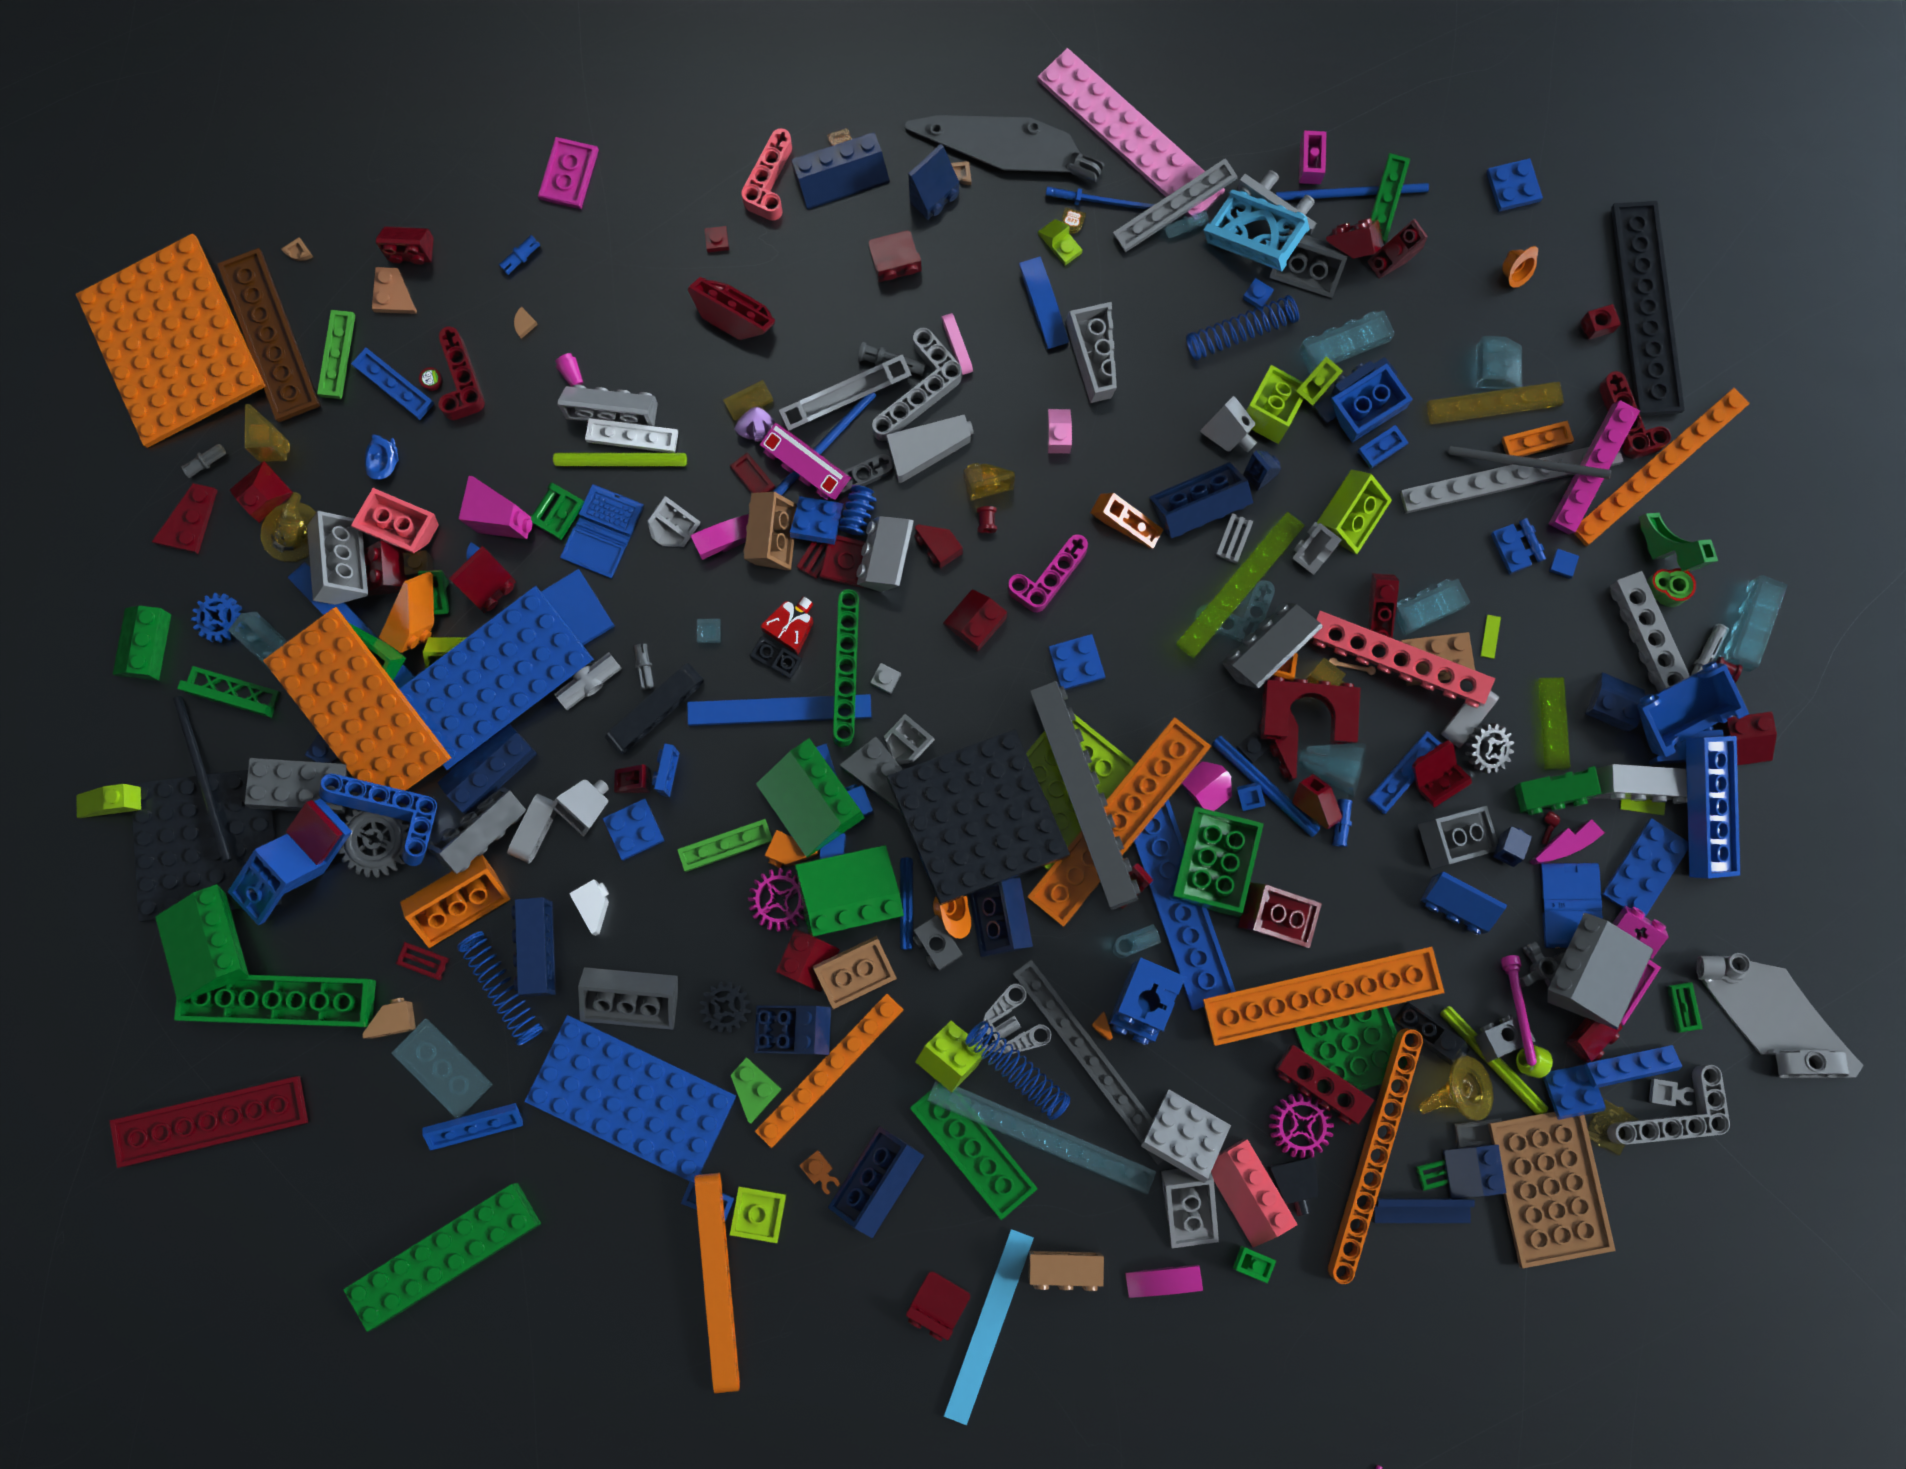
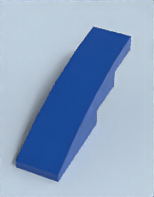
M1041 257L1019 263L1031 306H1033L1038 326L1041 328L1046 348L1050 349L1069 343Z

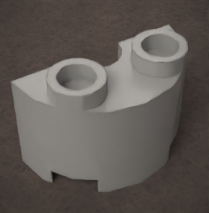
M1317 522L1307 532L1310 534L1307 541L1305 542L1302 539L1294 548V551L1297 553L1293 557L1295 561L1313 575L1342 540L1323 524H1318Z

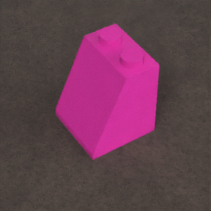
M468 476L459 520L477 533L527 539L528 533L532 529L531 517L514 503L475 477Z

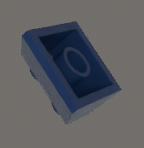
M1602 672L1585 714L1629 732L1636 728L1639 723L1640 715L1637 705L1640 703V699L1645 696V690Z
M1499 1144L1443 1150L1450 1199L1507 1193Z

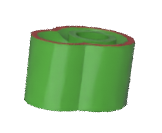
M1681 568L1672 570L1661 569L1646 579L1654 598L1666 607L1681 605L1692 597L1696 590L1694 576L1689 571L1682 572Z

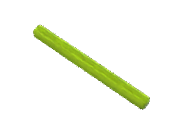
M554 453L553 463L555 466H686L687 455L685 453Z
M1451 1006L1445 1007L1440 1015L1486 1062L1474 1038L1478 1034ZM1501 1058L1487 1063L1536 1115L1544 1114L1548 1111V1106Z

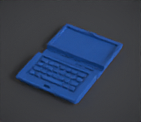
M592 484L580 510V517L576 526L572 529L560 558L612 578L644 504Z
M1541 863L1542 899H1544L1545 948H1568L1584 913L1603 919L1599 864Z

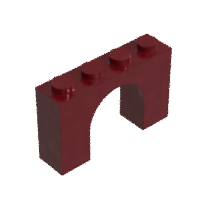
M1271 677V680H1267L1264 684L1261 739L1285 740L1288 737L1289 710L1292 703L1303 697H1312L1323 702L1330 712V744L1354 746L1358 743L1361 688L1354 687L1352 683H1340V686L1331 685L1329 681H1317V684L1308 683V680L1294 679V682L1285 681V678Z

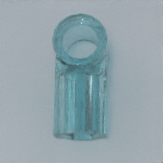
M1152 924L1127 935L1120 936L1115 940L1112 948L1116 956L1127 958L1130 955L1160 944L1161 941L1157 929ZM1120 941L1129 943V952L1125 953L1119 949Z

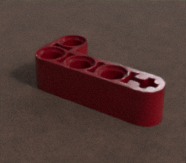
M445 327L439 333V340L457 390L443 395L439 399L438 405L446 418L457 420L481 411L485 401L462 337L454 327ZM451 338H452L453 343H454V345H455L454 347H452L451 344H450V342H451L450 339H451ZM457 357H463L460 362L454 363ZM464 377H470L467 382L461 383ZM472 396L477 397L474 402L468 403L469 398ZM450 404H456L452 410H447Z
M1618 371L1609 373L1599 386L1607 411H1609L1613 403L1619 400L1638 409L1624 374ZM1638 414L1621 448L1628 458H1640L1656 453L1664 448L1671 440V433L1662 426L1646 430L1641 416ZM1654 436L1658 437L1661 443L1656 442ZM1632 442L1637 443L1640 449H1636Z

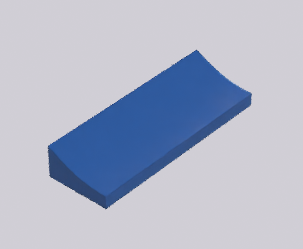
M1737 736L1686 738L1689 877L1709 879L1739 876Z

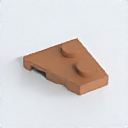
M375 268L372 310L374 312L417 314L416 307L412 302L398 268Z

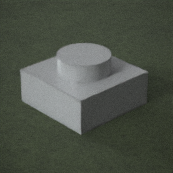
M880 663L870 684L891 694L901 673Z

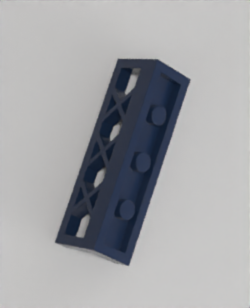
M1377 1198L1373 1211V1223H1471L1470 1207H1475V1200L1468 1198Z

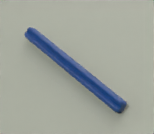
M1218 736L1213 741L1212 746L1252 783L1260 782L1262 792L1309 836L1313 837L1318 833L1320 827L1307 814L1292 804V801L1228 741L1222 736Z

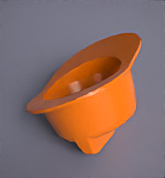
M1536 246L1530 247L1525 251L1511 250L1507 253L1502 270L1508 278L1511 287L1516 288L1524 285L1533 275L1538 256V248Z
M967 896L941 906L937 897H935L933 901L934 914L938 915L949 935L958 939L966 937L971 929V916Z

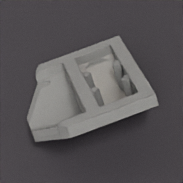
M666 496L661 499L647 520L651 538L662 546L684 547L691 538L690 535L695 532L701 523Z
M906 714L884 735L888 751L899 765L914 762L935 740Z

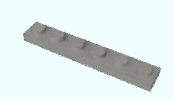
M1225 158L1114 231L1113 234L1123 250L1127 252L1235 181L1237 175Z

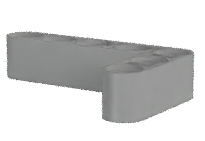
M919 328L914 332L913 344L915 351L931 368L933 373L873 420V435L879 441H887V434L902 430L961 382L962 370L960 364L927 328ZM921 338H925L929 340V342L926 344H920L918 340ZM938 354L941 355L943 358L939 361H936L932 359V357ZM949 371H955L957 375L954 377H949L946 375V373ZM932 384H936L940 386V388L936 391H933L929 389V386ZM914 398H921L923 400L920 404H914L911 401ZM898 411H902L906 414L902 418H897L894 416V414ZM880 425H886L888 427V429L884 432H880L877 430L878 426Z
M1700 1065L1693 1069L1692 1081L1698 1114L1616 1122L1609 1126L1607 1130L1608 1138L1615 1144H1637L1725 1134L1730 1128V1120L1721 1070L1715 1065ZM1706 1070L1710 1074V1079L1708 1082L1704 1078V1072ZM1710 1094L1714 1098L1712 1105L1708 1103V1096ZM1714 1118L1717 1120L1718 1126L1715 1130L1712 1127V1120ZM1691 1120L1694 1122L1695 1125L1693 1132H1691L1688 1128V1124ZM1667 1123H1669L1672 1128V1131L1669 1135L1665 1131V1126ZM1644 1125L1649 1130L1646 1137L1642 1134V1127ZM1621 1127L1625 1130V1137L1623 1139L1618 1135Z

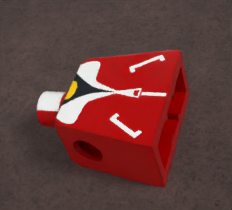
M802 597L796 606L789 601H785L762 623L761 629L764 633L798 655L814 623L813 618L807 614L814 604L805 597Z

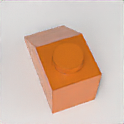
M776 830L765 856L770 859L769 864L781 868L782 865L790 867L819 856L820 850L807 858L792 836Z

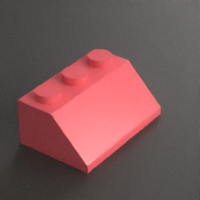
M372 488L351 524L352 528L411 553H415L429 544L439 526L434 513L375 488Z

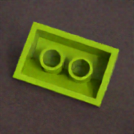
M1351 469L1317 523L1323 524L1342 540L1339 545L1354 554H1358L1392 499L1371 473Z

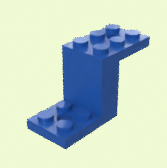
M321 798L314 801V803L343 833L322 863L316 865L299 845L286 834L255 849L228 890V893L257 925L267 920L283 894L324 874L352 833Z

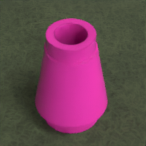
M571 353L564 354L555 360L557 370L571 387L584 383L576 357H573Z

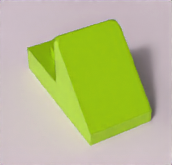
M1054 219L1039 230L1038 234L1065 266L1082 254V248L1069 234V225Z
M1326 356L1296 392L1311 405H1314L1343 370Z

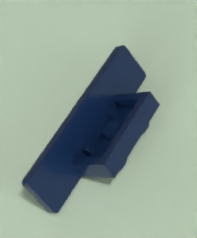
M1383 357L1374 364L1371 360L1365 365L1360 363L1352 370V374L1347 377L1343 375L1337 379L1332 393L1314 406V409L1324 422L1328 424L1337 418L1331 402V398L1386 363L1394 374L1397 375V371L1389 361Z

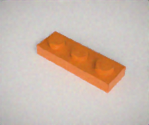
M1567 420L1505 436L1501 441L1506 454L1523 457L1570 445L1574 442V438Z

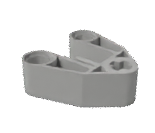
M1019 984L1010 985L985 1014L983 1021H986L989 1026L993 1027V1032H999L1000 1038H1006L1022 1028L1015 1016L995 1028L993 1023L1012 1012L1013 1009L1025 1001L1026 991L1024 987ZM1012 989L1021 991L1022 998L1020 1001L1014 1002L1009 998V992ZM1037 1025L1019 1034L1006 1044H1012L1013 1050H1019V1052L1042 1047L1050 1042L1051 1031L1045 1025ZM988 1028L987 1035L991 1033V1028ZM1037 1029H1043L1046 1032L1047 1038L1044 1042L1035 1040L1034 1032ZM993 1034L992 1036L995 1040H997L998 1035ZM999 1040L993 1052L1004 1045L1002 1040ZM993 1044L987 1051L990 1052V1050L993 1048L995 1044ZM1006 1046L1002 1054L1010 1052L1011 1046Z

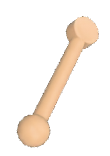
M1331 658L1328 662L1330 667L1341 666L1365 671L1370 675L1376 672L1373 666L1363 667L1339 662L1336 658Z

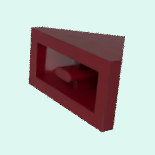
M642 764L615 770L614 793H650L651 770L647 765Z

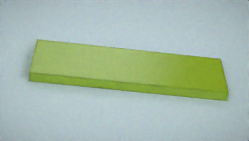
M1487 615L1481 657L1495 658L1501 617Z
M1622 799L1620 809L1664 815L1665 802H1652L1650 799L1645 801Z

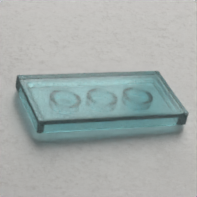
M424 1019L392 1052L456 1119L461 1118L493 1085L428 1019Z

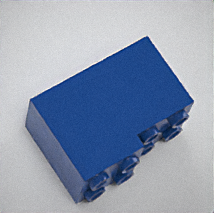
M1140 957L1132 964L1108 1021V1024L1112 1026L1111 1031L1123 1036L1129 1033L1134 1036L1132 1040L1143 1045L1155 1042L1158 1033L1165 1029L1175 1004V998L1179 995L1186 977Z

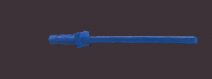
M1047 186L1045 192L1047 196L1075 200L1074 205H1079L1081 200L1145 210L1155 205L1082 194V189L1079 188L1077 192Z

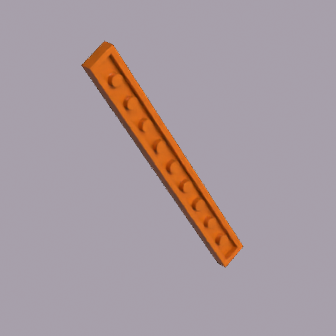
M1735 388L1729 391L1584 518L1574 533L1577 538L1587 547L1750 403Z

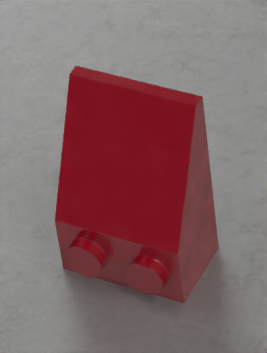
M483 546L449 578L483 613L495 608L498 600L503 595L509 594L516 583L515 579Z
M1250 882L1238 927L1310 948L1322 903L1266 884Z

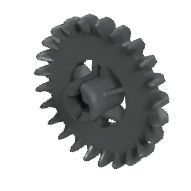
M357 809L352 810L353 817L345 816L348 821L345 824L352 833L338 854H345L342 858L343 863L350 861L348 869L353 870L356 867V874L358 875L364 870V875L368 878L373 871L374 876L379 878L380 870L383 874L389 875L388 867L397 871L396 862L405 864L401 856L408 833L406 831L409 830V824L403 825L404 820L362 810L359 812ZM376 823H381L387 828L380 831L377 829ZM371 824L372 829L362 830L365 826ZM389 832H390V837H391V841H390V842H389V838H388V836H387V834H388ZM364 833V834H366V835H368V836H371V837H373V838L376 837V838L380 839V841L386 843L387 846H385V845H383V844H381V843H379V842H378V843H375V842L372 841V839H370V838H368V837H365V836H363V835H361V834ZM358 837L362 838L363 845L361 847H359ZM367 848L373 850V856L366 855L362 850ZM386 849L385 852H383L382 854L378 855V851H382V850Z

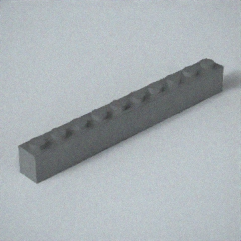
M1057 681L1031 690L1033 700L1110 908L1113 910L1138 901L1137 894L1141 893L1136 879L1132 881L1129 872L1133 871L1128 857L1123 859L1120 851L1124 849L1120 836L1115 837L1112 829L1116 827L1112 814L1107 815L1104 808L1108 803L1104 793L1098 792L1096 785L1100 784L1096 771L1091 772L1088 764L1092 760L1088 750L1083 751L1080 742H1083L1084 739L1080 729H1075L1072 721L1076 720L1072 707L1067 708L1065 700L1068 699L1064 686L1059 687Z

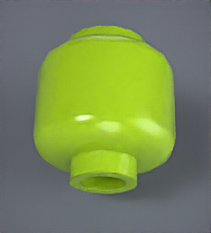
M1533 1045L1537 1062L1534 1066H1530L1527 1064L1524 1047H1522L1516 1057V1064L1520 1072L1535 1078L1545 1077L1552 1068L1553 1059L1550 1052Z

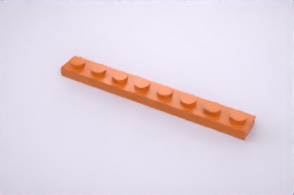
M886 994L755 1132L773 1148L904 1009Z

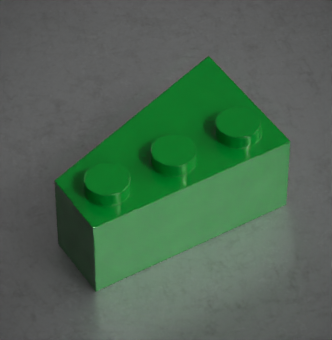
M1595 766L1589 767L1585 771L1566 772L1564 775L1548 776L1521 782L1514 786L1520 813L1528 812L1529 815L1543 813L1542 809L1551 807V811L1565 809V804L1573 803L1574 807L1588 804L1587 800L1602 794Z

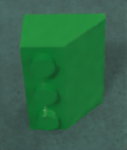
M134 606L125 608L112 675L159 680L171 619L170 613L156 607Z

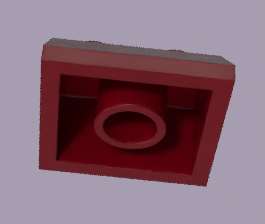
M972 589L943 624L978 652L1007 619V611L990 597Z
M1773 712L1750 714L1740 719H1737L1735 716L1728 718V721L1725 723H1717L1718 730H1723L1724 736H1737V766L1773 761L1777 737Z
M795 929L776 972L821 992L823 988L813 966L837 955L840 949Z
M1585 1018L1563 1043L1582 1061L1595 1062L1605 1053L1603 1049L1607 1044L1611 1045L1619 1038L1620 1034L1618 1032L1623 1027L1620 1024L1618 1029H1614Z

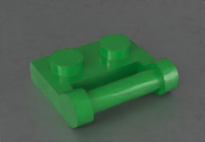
M550 482L545 496L534 513L529 516L531 517L532 525L562 540L580 512L584 501ZM555 495H559L560 497L551 509L550 513L548 514L546 519L542 521L541 517L547 510Z

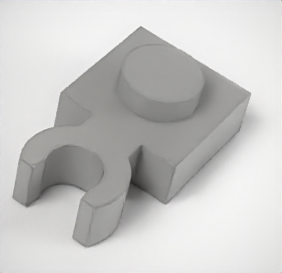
M1651 1079L1649 1103L1676 1106L1677 1100L1681 1105H1693V1102L1684 1099V1094L1686 1092H1694V1089L1682 1087L1677 1090V1082Z

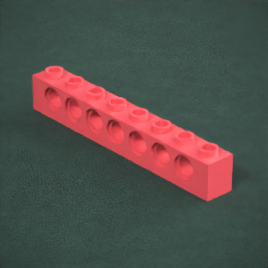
M1323 611L1319 612L1316 619L1323 627L1311 638L1313 640L1312 644L1324 649L1326 646L1335 649L1334 653L1347 657V654L1356 657L1355 661L1364 665H1368L1370 662L1377 665V669L1384 673L1390 674L1393 671L1400 674L1399 678L1408 682L1416 680L1421 682V687L1434 691L1435 688L1444 691L1442 695L1451 699H1456V697L1465 700V704L1471 707L1478 708L1479 705L1482 707L1485 705L1496 679ZM1332 630H1338L1341 632L1342 638L1338 641H1333L1329 638V633ZM1355 638H1359L1363 641L1364 645L1360 649H1354L1350 642ZM1375 647H1382L1385 650V655L1377 658L1372 654V650ZM1397 655H1403L1407 659V663L1404 666H1398L1394 663V658ZM1423 663L1427 665L1429 672L1425 675L1417 673L1416 666ZM1441 672L1448 673L1451 677L1450 682L1441 683L1438 680V674ZM1465 680L1471 682L1472 690L1470 692L1462 691L1460 682Z

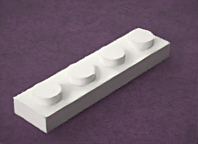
M589 418L585 440L589 443L675 453L678 430Z

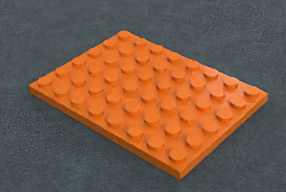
M193 233L76 293L141 442L147 448L266 387L198 238Z

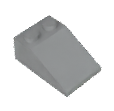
M1181 1169L1161 1171L1171 1248L1219 1242L1212 1174L1210 1173L1207 1181L1203 1183Z

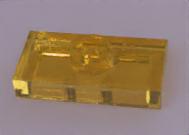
M763 380L723 399L734 421L739 419L749 409L753 407L761 408L774 401Z

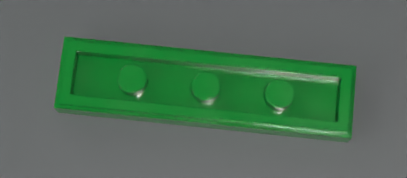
M1392 153L1388 154L1370 215L1372 221L1379 219L1384 245L1387 242L1410 158Z

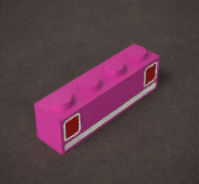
M777 423L772 426L760 443L765 448L763 453L773 460L777 457L783 462L781 466L790 473L793 471L801 475L798 478L807 486L813 484L818 488L816 492L826 500L829 497L836 500L851 479V477Z

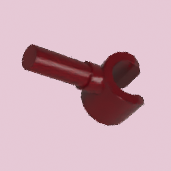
M1548 812L1543 819L1549 825L1542 840V844L1545 845L1548 844L1552 831L1560 822V817L1554 812Z

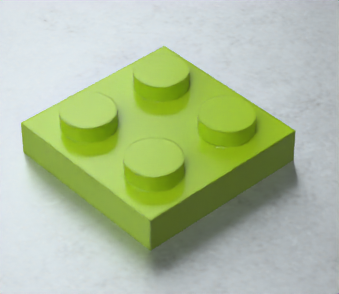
M739 1186L730 1235L778 1243L786 1194Z

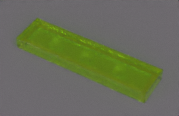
M1564 677L1540 678L1539 689L1545 769H1569L1570 755Z

